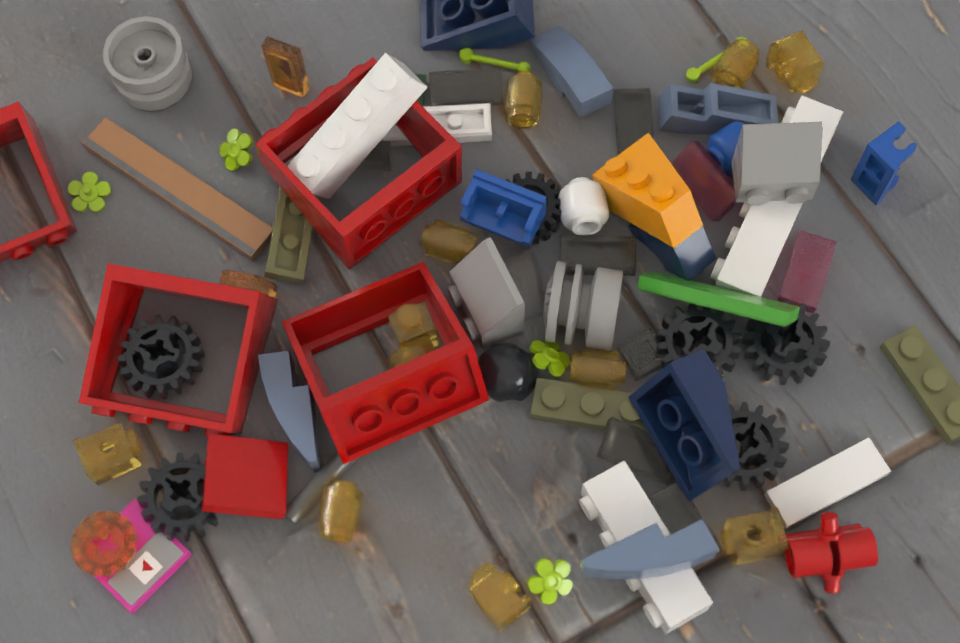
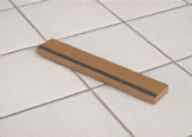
M107 117L82 142L87 151L252 262L269 244L272 232L271 226Z

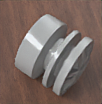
M557 261L555 270L547 284L542 319L546 332L545 341L555 342L558 326H565L564 344L571 345L578 328L585 330L586 347L611 351L623 271L598 267L590 284L584 283L583 266L576 264L574 279L569 281L565 280L567 263Z

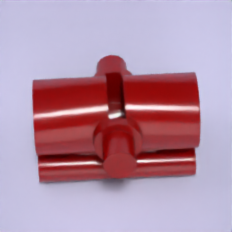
M824 512L820 515L821 526L817 530L778 536L780 549L785 552L790 576L792 578L819 575L823 579L824 591L827 593L840 592V579L844 577V571L875 567L878 564V549L872 530L869 527L862 528L860 523L838 526V515L834 512Z

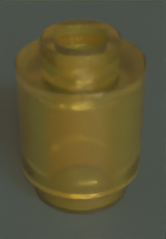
M736 39L733 43L727 45L711 72L713 82L715 84L744 89L759 63V49L746 39Z
M519 72L507 80L505 115L508 118V123L515 128L527 129L534 127L537 124V119L541 116L543 83L533 73Z
M435 219L432 226L428 224L425 226L420 245L426 247L425 255L458 264L477 247L479 235L471 233L469 228Z
M583 347V351L573 350L569 381L579 382V386L616 390L617 383H625L627 360H620L619 351Z
M334 480L333 486L324 487L317 526L321 528L319 537L335 542L347 543L352 541L353 533L358 531L364 496L361 491L356 490L357 484L344 480Z

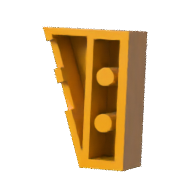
M649 133L616 157L608 160L603 167L592 174L594 181L600 183L606 193L609 211L673 248L703 226L690 189Z

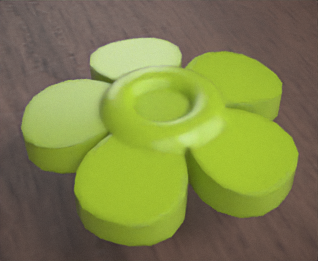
M239 129L230 130L227 134L228 142H223L220 146V155L226 158L225 166L228 170L237 171L240 165L245 167L250 165L252 154L248 149L253 146L254 141L250 134H242Z
M84 173L82 176L83 184L77 180L70 182L68 192L75 197L72 200V207L76 211L84 212L89 206L93 212L97 213L105 208L106 204L102 198L108 197L111 194V187L106 181L99 182L96 173Z
M534 340L529 346L530 351L535 354L532 358L533 364L541 370L548 367L549 372L554 376H562L565 368L571 364L569 355L559 351L560 346L556 342L545 341L544 343L540 340Z
M542 558L536 562L535 570L539 575L529 577L527 587L533 594L539 593V599L542 603L552 604L557 599V592L561 595H567L571 591L573 583L566 577L569 575L571 567L565 560L558 559L553 564L548 558Z

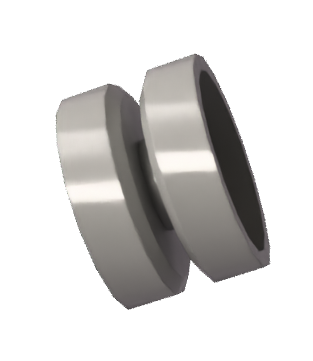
M144 16L129 19L118 25L107 37L102 50L104 65L117 91L126 103L136 109L146 111L161 110L179 102L188 92L193 79L192 66L185 52L182 39L174 26L163 19Z

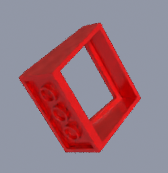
M371 58L363 65L355 66L348 73L347 77L334 86L326 87L317 99L306 107L296 109L287 121L276 129L272 128L266 131L260 140L255 143L261 164L349 270L462 182V146L417 101L398 120L396 126L422 156V159L340 222L285 165L286 162L301 151L377 63L374 58Z
M19 101L0 108V148L24 138L26 139L57 222L1 244L0 262L11 257L13 261L27 258L35 253L34 248L48 243V246L59 245L70 239L69 234L77 231L35 120Z
M424 262L281 322L343 465L489 401L474 346ZM425 307L444 345L443 347L337 393L329 394L313 358L314 354Z
M108 263L78 403L92 406L91 413L102 416L115 417L116 411L130 413L129 421L152 425L153 418L167 420L166 428L190 432L191 425L205 428V436H208L209 433L219 435L241 433L260 368L258 355L264 354L278 299L259 291ZM144 290L248 309L227 414L112 392L120 368L117 356L124 354L119 344L120 341L129 340L130 335L127 330L133 327Z

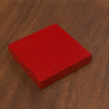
M209 433L206 444L202 511L283 520L286 514L288 442Z

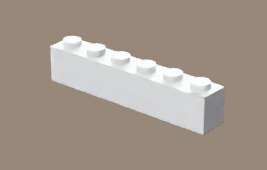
M801 95L796 108L788 107L782 123L822 121V162L843 111ZM769 201L762 205H750L744 202L739 214L740 217L745 218L741 228L733 226L724 246L729 248L730 252L726 260L718 258L710 276L711 279L716 281L715 286L761 297L803 203L791 204L786 201Z

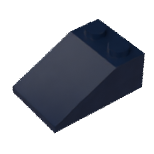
M421 0V48L424 51L462 50L464 48L498 49L535 38L533 0Z
M705 349L670 362L628 397L688 502L694 500L740 469L726 386Z

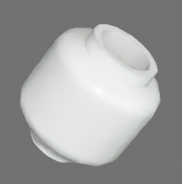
M579 177L571 180L569 184L560 190L558 199H560L561 204L559 209L561 210L560 217L564 227L580 236L592 235L601 230L609 218V208L606 193L600 183L586 177Z

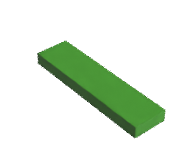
M657 271L640 275L637 287L640 291L783 327L797 320L800 309L799 306L702 282L687 281L681 277Z

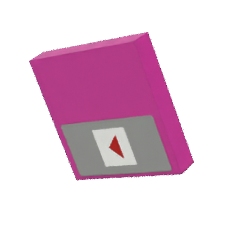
M135 498L75 556L131 614H134L193 555L175 537L172 541L168 540L165 535V528L158 534H155L151 528L152 521L145 522L141 515L145 508H141Z

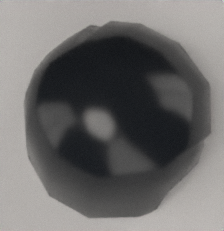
M495 344L479 356V367L487 394L491 399L498 402L506 400L522 401L535 388L538 375L536 366L533 364L531 356L515 344Z

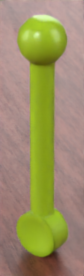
M738 37L732 46L699 68H689L686 72V80L689 83L698 82L702 73L737 50H745L748 47V40L745 37Z
M470 48L462 49L459 54L461 62L465 64L476 61L517 70L521 75H528L531 72V65L526 61L514 63L473 54Z

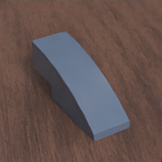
M558 26L528 40L529 47L562 98L567 97L580 118L612 103L614 88L591 56L568 32Z
M710 83L704 90L670 84L658 98L660 130L714 134L733 121H739L745 125L778 123L777 96L715 83Z
M289 350L259 354L258 360L262 382L277 420L301 459L314 473L318 472L321 469L314 397L309 385L297 386L295 364Z
M703 519L667 537H664L656 522L582 559L579 570L584 577L600 579L658 577L686 570L711 560L716 556L719 547Z

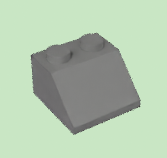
M822 121L742 125L731 162L736 203L747 202L750 205H762L769 201H786L791 204H798L812 200L820 182Z
M487 238L449 271L451 286L446 288L455 308L461 306L466 316L462 321L470 340L477 339L482 350L523 333L525 323V302L492 238Z

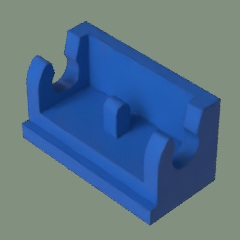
M899 121L867 144L851 178V181L875 205L882 202L885 194L896 186L899 180V176L896 174L901 163L911 157L916 149L917 144L915 142L909 144L903 150L897 149L894 146V141L898 140L906 130Z
M478 169L475 170L460 204L464 206L460 214V221L527 248L530 247L546 215V196Z

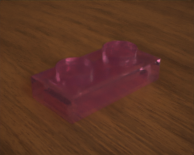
M691 141L671 164L690 189L695 201L712 221H720L737 204L734 182L699 141Z
M800 230L777 301L785 303L786 300H791L792 305L799 307L805 304L806 311L814 314L820 300L837 241Z

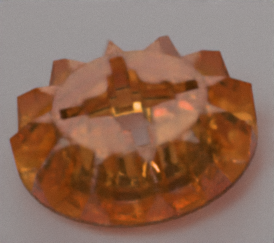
M113 511L97 512L85 518L76 528L71 540L72 557L77 566L84 572L92 576L110 577L111 574L119 570H125L127 563L132 557L136 556L135 549L139 538L133 524L125 516ZM108 534H110V540L115 543L118 550H105L103 555H100L101 549L91 539L97 541L98 539L105 540Z

